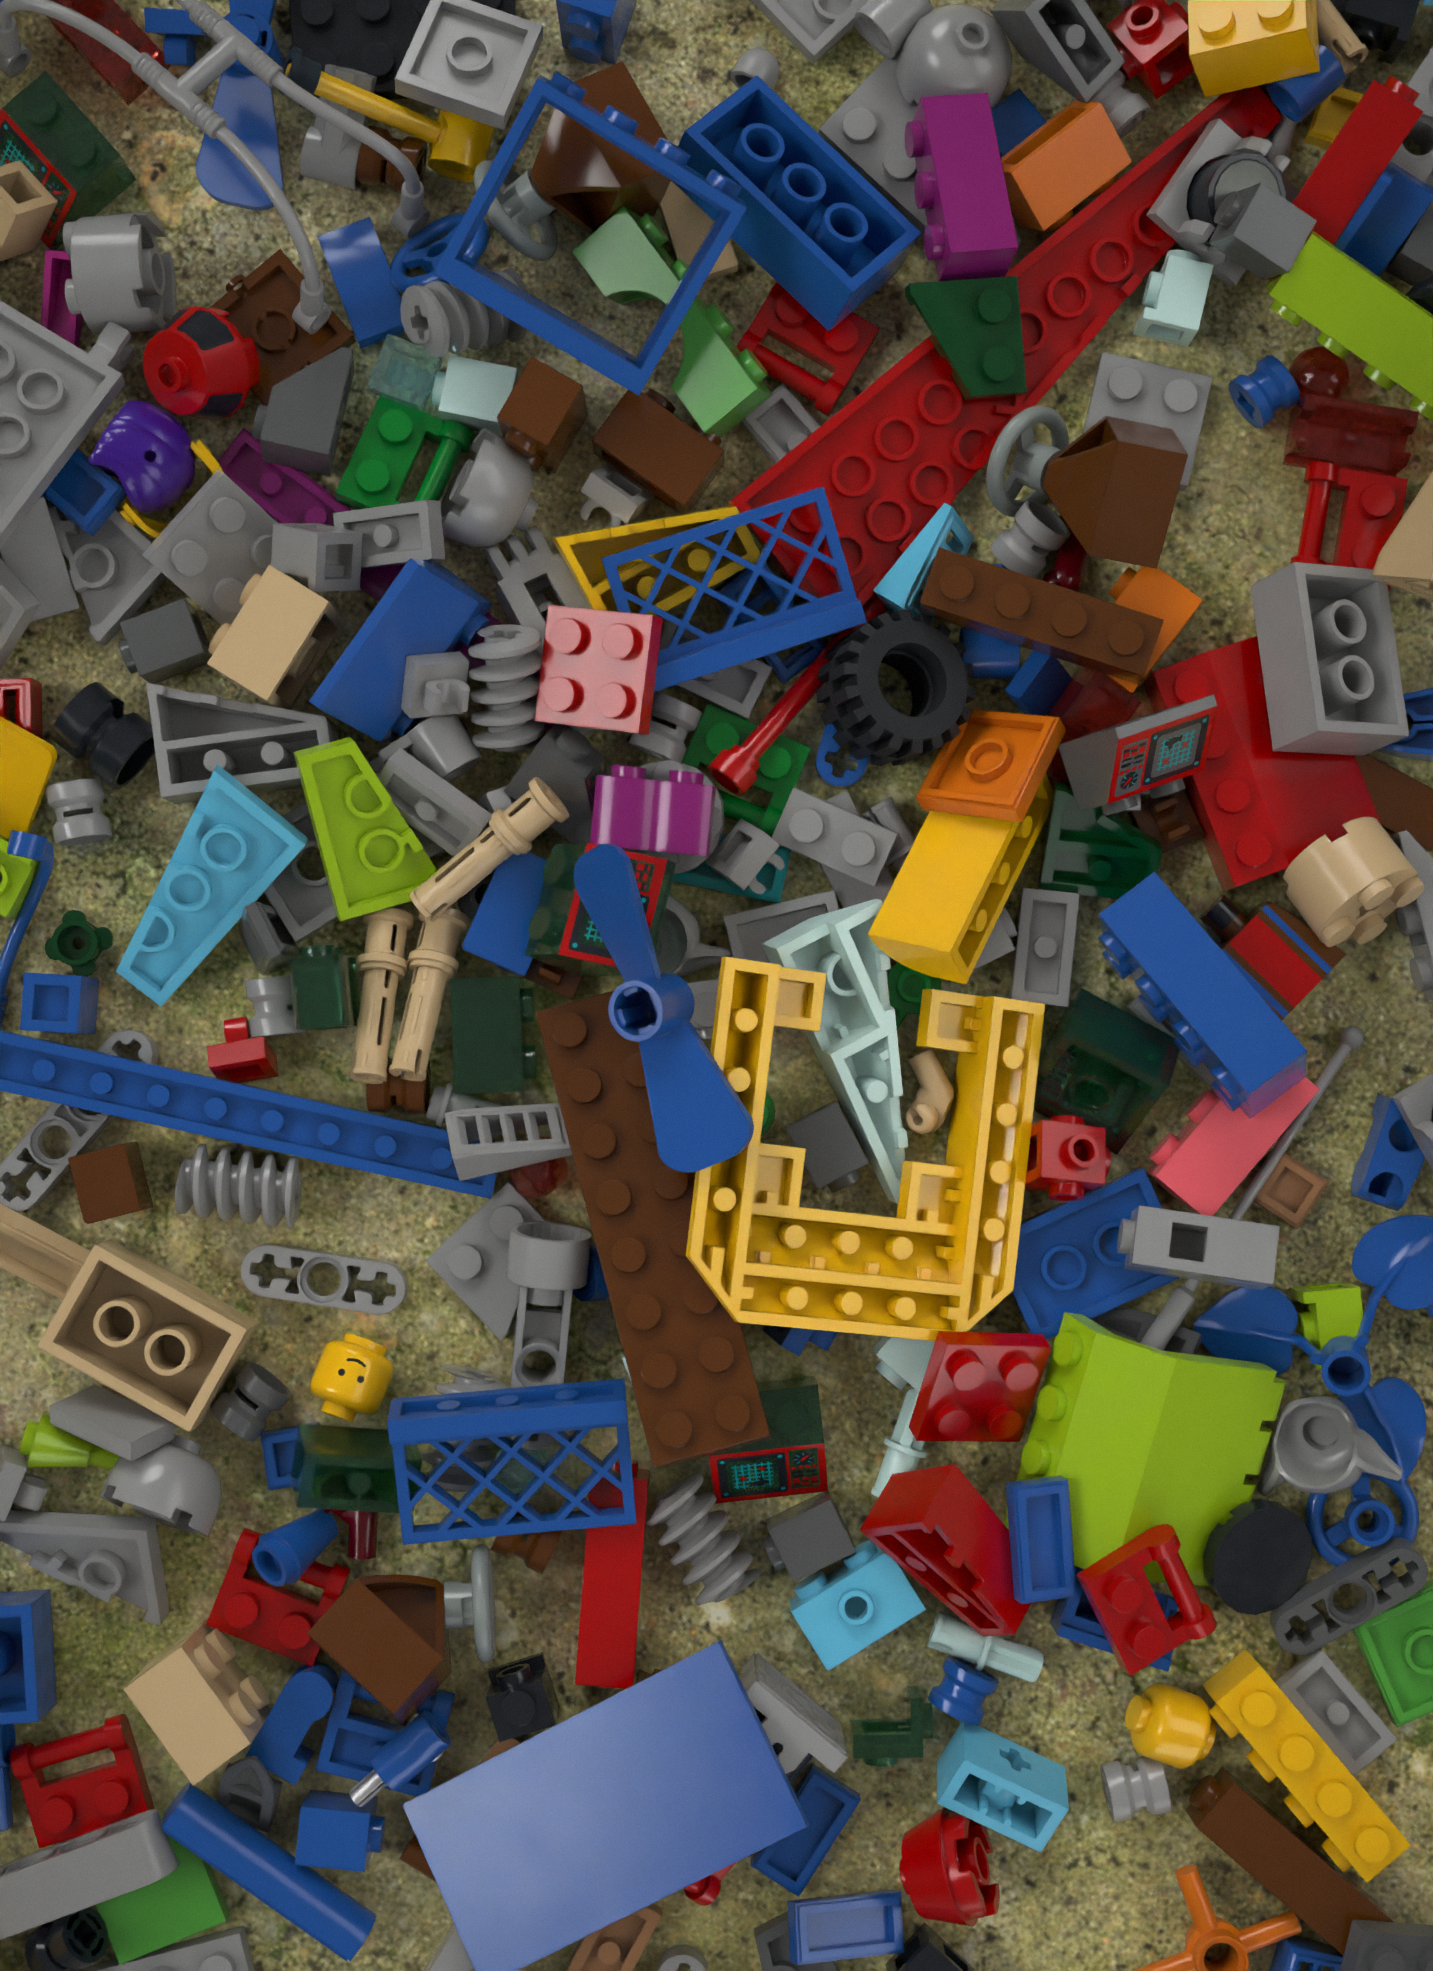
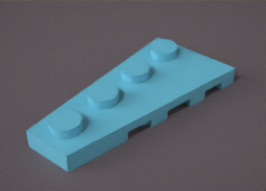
M217 764L116 972L162 1007L238 922L244 907L255 902L305 847L308 837Z

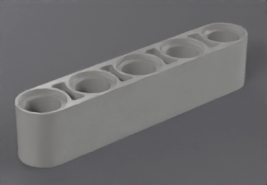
M152 1809L0 1866V1940L142 1888L172 1873L178 1868L179 1862L168 1835L162 1831L163 1822L158 1810Z

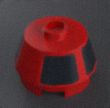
M199 306L180 309L148 341L143 354L145 379L149 390L157 402L169 412L213 421L230 418L245 405L244 401L247 399L250 388L258 385L260 381V360L252 337L243 339L236 326L226 319L231 315L228 311L214 307L203 308Z

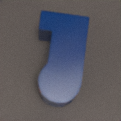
M1378 1093L1371 1114L1374 1116L1363 1152L1357 1161L1352 1176L1351 1194L1362 1200L1399 1211L1408 1198L1414 1180L1418 1178L1425 1157L1394 1100Z
M316 1661L312 1667L306 1664L299 1666L283 1688L245 1757L256 1755L267 1770L296 1785L315 1752L301 1743L313 1722L323 1718L333 1705L339 1682L335 1670L328 1664Z

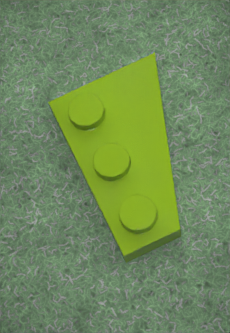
M351 737L293 752L338 919L344 921L412 901L409 896L410 892L427 881L438 870L391 800L392 798L355 741Z

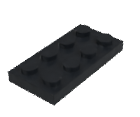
M289 0L292 46L300 48L303 57L321 64V71L323 72L327 64L362 71L377 77L374 94L388 100L406 99L408 97L396 94L395 77L430 0ZM471 0L517 16L516 0Z

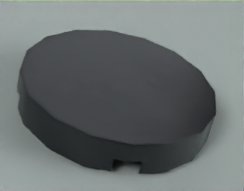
M1259 1499L1240 1504L1230 1511L1233 1517L1228 1519L1224 1526L1220 1523L1217 1524L1209 1535L1203 1554L1204 1578L1208 1586L1214 1591L1216 1597L1236 1612L1252 1615L1275 1610L1292 1598L1305 1581L1312 1561V1537L1305 1522L1281 1503Z

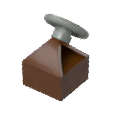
M623 61L575 81V83L587 91L582 100L602 113H604L608 104L622 111L639 123L635 134L653 145H656L660 137L667 140ZM555 108L533 168L528 169L521 176L511 168L486 215L503 238L517 251L531 259L545 261L555 254L558 246L555 225L550 216L553 210L557 209L591 235L623 206L641 217L646 213L654 216L671 180ZM484 160L475 168L473 179L476 192L493 160ZM534 222L540 233L541 243L532 240L529 227Z
M1037 405L1015 415L999 434L988 461L986 473L987 492L993 506L1001 514L1009 517H1015L1016 512L1027 499H1033L1044 504L1050 497L1089 556L1157 569L1188 454L1172 429L1110 416H1104L1069 445L1068 430L1061 415L1051 407ZM1043 423L1048 427L1052 446H1046L1034 440L1033 424ZM1016 441L1017 454L1014 459L1013 470L1004 483L1006 460ZM1023 486L1034 489L1026 497L1015 500Z
M478 1544L474 1547L471 1565L472 1583L449 1581L444 1582L443 1585L436 1579L401 1574L357 1578L307 1634L327 1655L405 1726L452 1672L449 1629L474 1628L475 1648L478 1659L483 1663H488L495 1656V1602L490 1549L485 1544Z

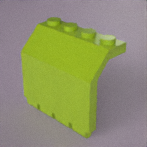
M1064 1312L1059 1332L1053 1342V1353L1044 1385L1037 1398V1409L1029 1437L1022 1450L1021 1465L1016 1481L1060 1475L1068 1479L1074 1566L1086 1569L1148 1529L1157 1525L1168 1524L1173 1526L1181 1543L1178 1553L1193 1585L1208 1586L1203 1572V1554L1209 1535L1218 1523L1224 1526L1227 1520L1233 1517L1230 1511L1240 1504L1251 1502L1256 1484L1246 1479L1245 1476L1246 1474L1259 1475L1272 1433L1270 1428L1261 1425L1262 1420H1276L1287 1382L1275 1377L1277 1371L1263 1363L1163 1351L1115 1335L1083 1314ZM1006 1507L1004 1525L1009 1530L1008 1510ZM1152 1561L1143 1567L1149 1582L1167 1583L1157 1561Z

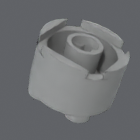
M153 212L81 217L77 221L66 222L63 226V242L65 250L71 258L72 279H67L65 282L66 303L71 314H82L87 326L96 335L101 334L109 321H113L130 333L158 331L166 324L163 320L164 317L174 316L176 309V279L172 254L161 255L156 237L167 236L162 223Z

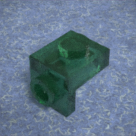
M906 1686L907 1719L850 1720V1744L853 1759L863 1758V1762L867 1765L886 1767L897 1764L898 1758H923V1739H933L932 1703H922V1696L918 1686Z

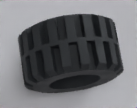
M898 610L890 616L886 612L876 616L841 638L840 642L831 647L825 657L829 662L820 667L817 679L825 683V686L816 690L817 703H825L827 711L820 716L825 726L832 723L837 730V733L832 736L836 743L842 746L848 742L852 746L849 754L858 760L870 755L871 765L884 766L890 762L893 766L905 764L944 746L945 743L953 740L961 732L958 726L968 722L972 711L965 704L975 700L976 687L969 686L967 680L974 676L972 663L964 665L961 654L967 651L962 643L959 641L953 644L948 637L952 631L943 623L935 628L931 626V616L920 613L912 618L910 610ZM880 663L892 666L906 679L912 694L910 716L895 710L884 698L878 679Z

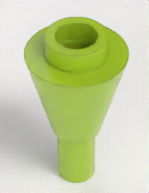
M44 1411L40 1422L28 1420L19 1449V1454L29 1456L27 1468L86 1467L88 1464L112 1470L120 1457L50 1424V1415Z

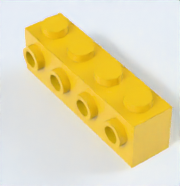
M1246 1649L1242 1650L1202 1684L1216 1703L1209 1710V1713L1231 1739L1241 1732L1251 1744L1253 1749L1245 1756L1268 1784L1278 1777L1291 1793L1283 1801L1307 1829L1314 1822L1319 1825L1328 1836L1320 1845L1343 1873L1353 1866L1365 1882L1368 1883L1411 1846Z

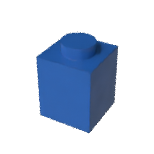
M310 1789L300 1809L295 1865L365 1872L372 1852L381 1853L384 1841L386 1818L376 1816L378 1796H374L363 1807H359L352 1801L349 1793Z

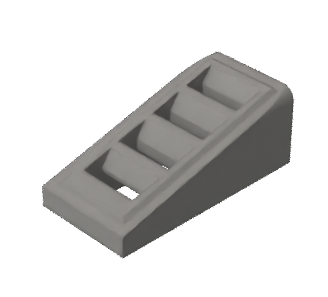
M559 1103L468 1108L444 1113L451 1154L459 1181L572 1155ZM549 1124L552 1139H540L537 1126ZM526 1129L528 1140L517 1141L515 1131ZM503 1134L504 1142L493 1143L492 1137ZM480 1140V1144H469V1142Z

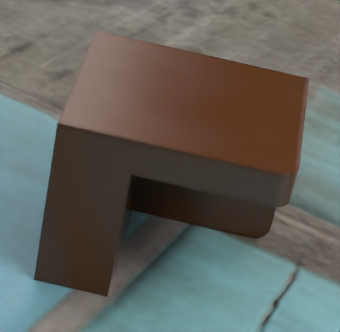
M138 1142L123 1143L68 1158L85 1223L91 1224L153 1207Z

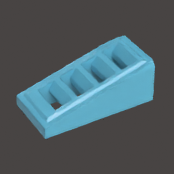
M944 503L874 588L873 591L891 614L898 610H910L911 617L913 618L922 613L920 600L939 547L966 556L974 536L952 506ZM951 531L953 537L946 543L945 540Z

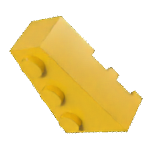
M726 506L551 538L591 609L618 612L602 564V557L738 514L739 511L736 506ZM746 524L737 527L726 550L753 564L757 561L760 551ZM726 531L705 537V539L719 546ZM696 541L683 544L671 568L700 583L715 551ZM671 549L649 556L664 564ZM722 556L707 587H712L746 567ZM642 559L617 566L624 590L645 601L661 569ZM667 573L652 605L666 612L692 598L697 588ZM627 599L631 613L638 614L642 606ZM648 610V612H647V614H646V615L659 616V615L653 613V612L650 611V610Z

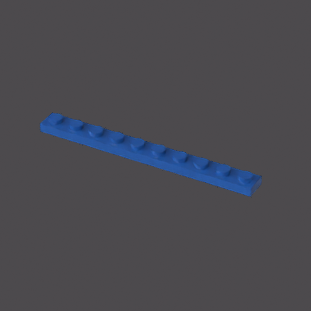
M0 1030V1091L470 1195L492 1198L497 1173L459 1181L451 1154L447 1129ZM480 1140L469 1142V1144H480Z

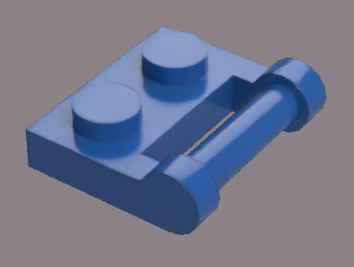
M343 1669L315 1770L360 1782L374 1770L370 1761L371 1756L405 1726L350 1712L354 1697L380 1703ZM439 1689L437 1694H432L415 1714H420L423 1710H427L446 1729L455 1693ZM438 1759L428 1764L397 1792L417 1797L429 1791ZM385 1786V1787H384L385 1789L392 1790V1789L389 1788L388 1786Z

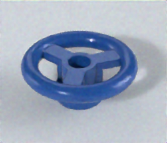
M466 212L448 215L428 224L402 245L390 265V281L398 291L404 293L406 288L418 284L425 286L434 281L448 284L447 281L433 273ZM483 219L465 253L466 256L476 262L484 253L490 239V228L485 219ZM420 266L427 273L414 277L406 275L407 269Z
M1362 1472L1359 1480L1350 1487L1352 1502L1346 1507L1344 1517L1324 1529L1323 1509L1329 1494L1310 1493L1308 1497L1305 1520L1306 1527L1312 1537V1544L1317 1552L1335 1567L1354 1557L1336 1547L1349 1537L1369 1547L1380 1546L1391 1537L1405 1538L1414 1543L1419 1527V1508L1416 1497L1407 1481L1399 1484L1389 1478ZM1370 1478L1383 1482L1396 1495L1402 1512L1401 1526L1395 1524V1518L1390 1508L1371 1496ZM1365 1510H1371L1372 1521L1365 1527H1359V1515ZM1399 1557L1392 1559L1389 1562L1390 1566L1400 1561Z

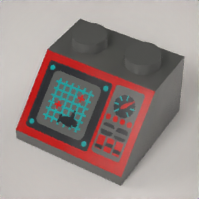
M1214 694L1156 711L1059 744L1058 748L1078 810L1082 811L1101 806L1103 815L1107 816L1137 806L1135 795L1149 790L1152 799L1185 789L1183 778L1205 769L1218 706Z

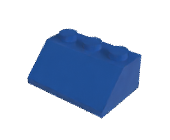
M410 558L309 702L379 742L395 741L398 736L406 735L422 719V717L409 718L401 709L406 656L460 651L464 644L467 647L473 646L481 637L477 633L478 630L489 625L490 620L485 615L493 604L440 563Z

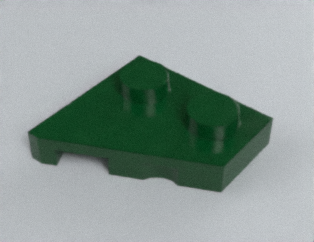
M1017 276L909 283L905 287L907 301L910 306H916L932 334L929 338L940 357L947 360L950 364L952 377L965 400L1022 396L1027 393Z
M1054 781L1038 878L1039 889L1119 899L1154 871L1158 875L1162 854L1160 841L1116 814L1104 816L1101 806L1079 811L1072 788L1063 782Z

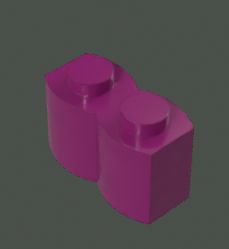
M612 765L611 776L596 775L590 843L597 845L613 843L626 849L710 856L716 787L703 785L704 773L669 770L668 781L645 779L646 768Z

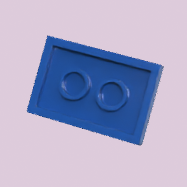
M1139 1167L1106 1182L1105 1185L1084 1193L1083 1200L1063 1202L1021 1222L1014 1289L1011 1294L1030 1334H1043L1045 1339H1049L1058 1334L1064 1312L1083 1314L1092 1319L1180 1278L1124 1269L1126 1254L1117 1253V1240L1122 1218L1130 1220L1131 1212L1139 1205L1163 1209L1144 1168Z

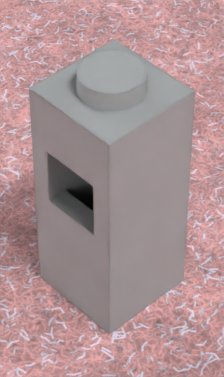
M1139 1205L1131 1212L1130 1220L1123 1218L1121 1220L1117 1240V1253L1126 1254L1124 1267L1126 1270L1263 1290L1274 1284L1280 1226Z

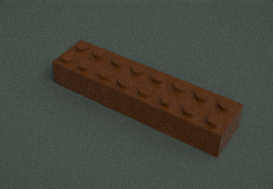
M614 991L537 1011L536 1016L653 1467L660 1469L772 1438L742 1325L732 1319L686 1257L696 1171H676L668 1167L658 1154L639 1042L625 1039L612 1026L608 1005Z

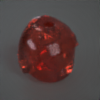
M1324 346L1312 347L1300 352L1293 359L1288 370L1293 376L1300 392V400L1297 404L1308 410L1328 408L1335 400L1342 398L1349 385L1350 374L1345 360Z
M539 1135L540 1139H552L548 1136ZM565 1157L507 1170L512 1178L515 1191L522 1196L532 1199L550 1194L565 1182L568 1177V1165Z

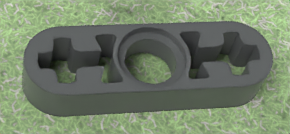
M1391 1537L1380 1546L1368 1548L1302 1586L1292 1598L1271 1611L1270 1624L1278 1643L1286 1651L1297 1655L1316 1651L1421 1590L1428 1577L1427 1564L1418 1548L1405 1538ZM1398 1557L1405 1564L1408 1571L1400 1577L1391 1570L1389 1564L1392 1559ZM1372 1571L1382 1587L1377 1592H1375L1366 1576V1573ZM1354 1583L1364 1589L1362 1600L1354 1607L1340 1608L1333 1603L1335 1591L1344 1584ZM1320 1599L1331 1617L1326 1621L1315 1605V1602ZM1296 1615L1303 1621H1306L1308 1627L1305 1632L1300 1634L1295 1628H1291L1289 1619Z

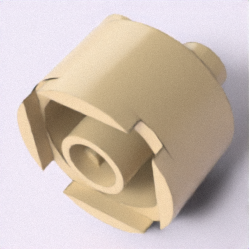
M1361 817L1342 824L1348 834L1333 842L1329 840L1326 834L1315 840L1291 862L1283 875V879L1288 884L1282 886L1283 891L1318 939L1327 947H1333L1351 938H1354L1360 945L1371 941L1385 930L1387 923L1384 921V918L1395 909L1415 901L1425 890V885L1419 879L1418 872L1374 817Z

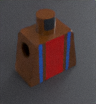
M1222 895L1199 918L1222 940L1218 944L1219 948L1281 1020L1346 956L1336 945L1327 947L1318 939L1310 927L1271 901L1258 904L1245 915L1225 895Z

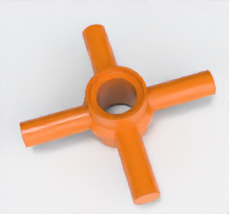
M1187 1865L1175 1872L1193 1920V1924L1189 1927L1186 1934L1185 1951L1133 1971H1248L1250 1952L1300 1934L1302 1929L1296 1914L1290 1910L1239 1930L1232 1923L1215 1916L1197 1866ZM1213 1944H1229L1227 1953L1221 1959L1216 1961L1204 1959L1206 1951Z

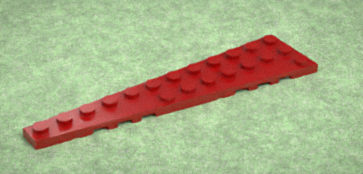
M1254 86L1221 94L1007 271L1005 277H1018L1027 393L1022 396L965 400L952 377L950 364L947 360L940 357L928 337L729 501L728 505L736 506L739 513L818 487H824L857 599L861 600L863 607L875 593L873 591L874 588L944 503L951 505L957 498L958 493L976 472L987 463L992 448L1006 424L1019 412L1036 406L1103 328L1116 309L1133 293L1159 259L1176 243L1173 238L1146 214L1209 122L1220 118L1241 138L1255 136L1265 139L1283 118L1261 87ZM814 502L792 509L781 531L809 547L821 526ZM781 513L761 519V521L774 527ZM751 523L746 524L748 530L764 548L770 533ZM778 538L769 556L787 579L792 582L806 552ZM824 538L817 551L830 557ZM814 557L798 588L817 598L840 591L834 568ZM841 631L833 633L832 635L838 636L841 633Z

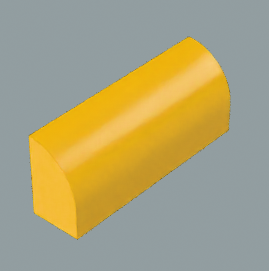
M1045 773L1022 822L929 811L868 932V936L879 949L902 965L922 974L967 984L1049 814L1053 788L1047 774Z

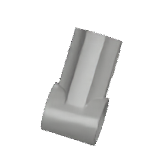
M332 64L325 65V73L374 93L377 77L347 67ZM319 97L320 100L365 127L368 126L369 117ZM316 115L315 124L309 127L303 142L300 157L301 175L358 191L362 183L358 182L356 176L361 141Z

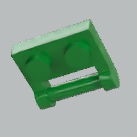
M380 394L335 492L336 500L356 509L401 504L399 498L426 439L440 445L415 501H440L460 454L466 453L469 450L475 435L469 428L458 422L441 420Z
M707 703L682 764L695 767L698 770L700 765L708 767L722 749L730 750L734 744L741 746L758 725ZM779 735L758 760L760 768L755 772L757 780L752 785V787L772 795L767 809L718 789L724 803V816L735 821L743 819L772 838L811 748Z

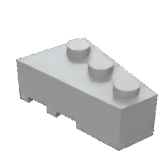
M146 683L160 794L162 798L174 804L199 801L217 764L254 794L301 788L302 783L293 752L338 740L337 726L326 716L257 703L250 704L220 698L215 695L197 694Z

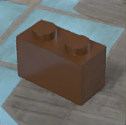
M531 356L500 410L497 420L504 437V442L527 458L532 471L538 472L542 466L556 473L588 417L583 386Z
M649 388L646 393L641 391L638 396L627 390L592 438L594 454L605 462H610L655 495V498L679 515L689 513L724 465V450L719 447L722 443L721 439L715 433L712 435L704 433L696 421L692 426H689L673 414L676 410L675 406L657 391Z

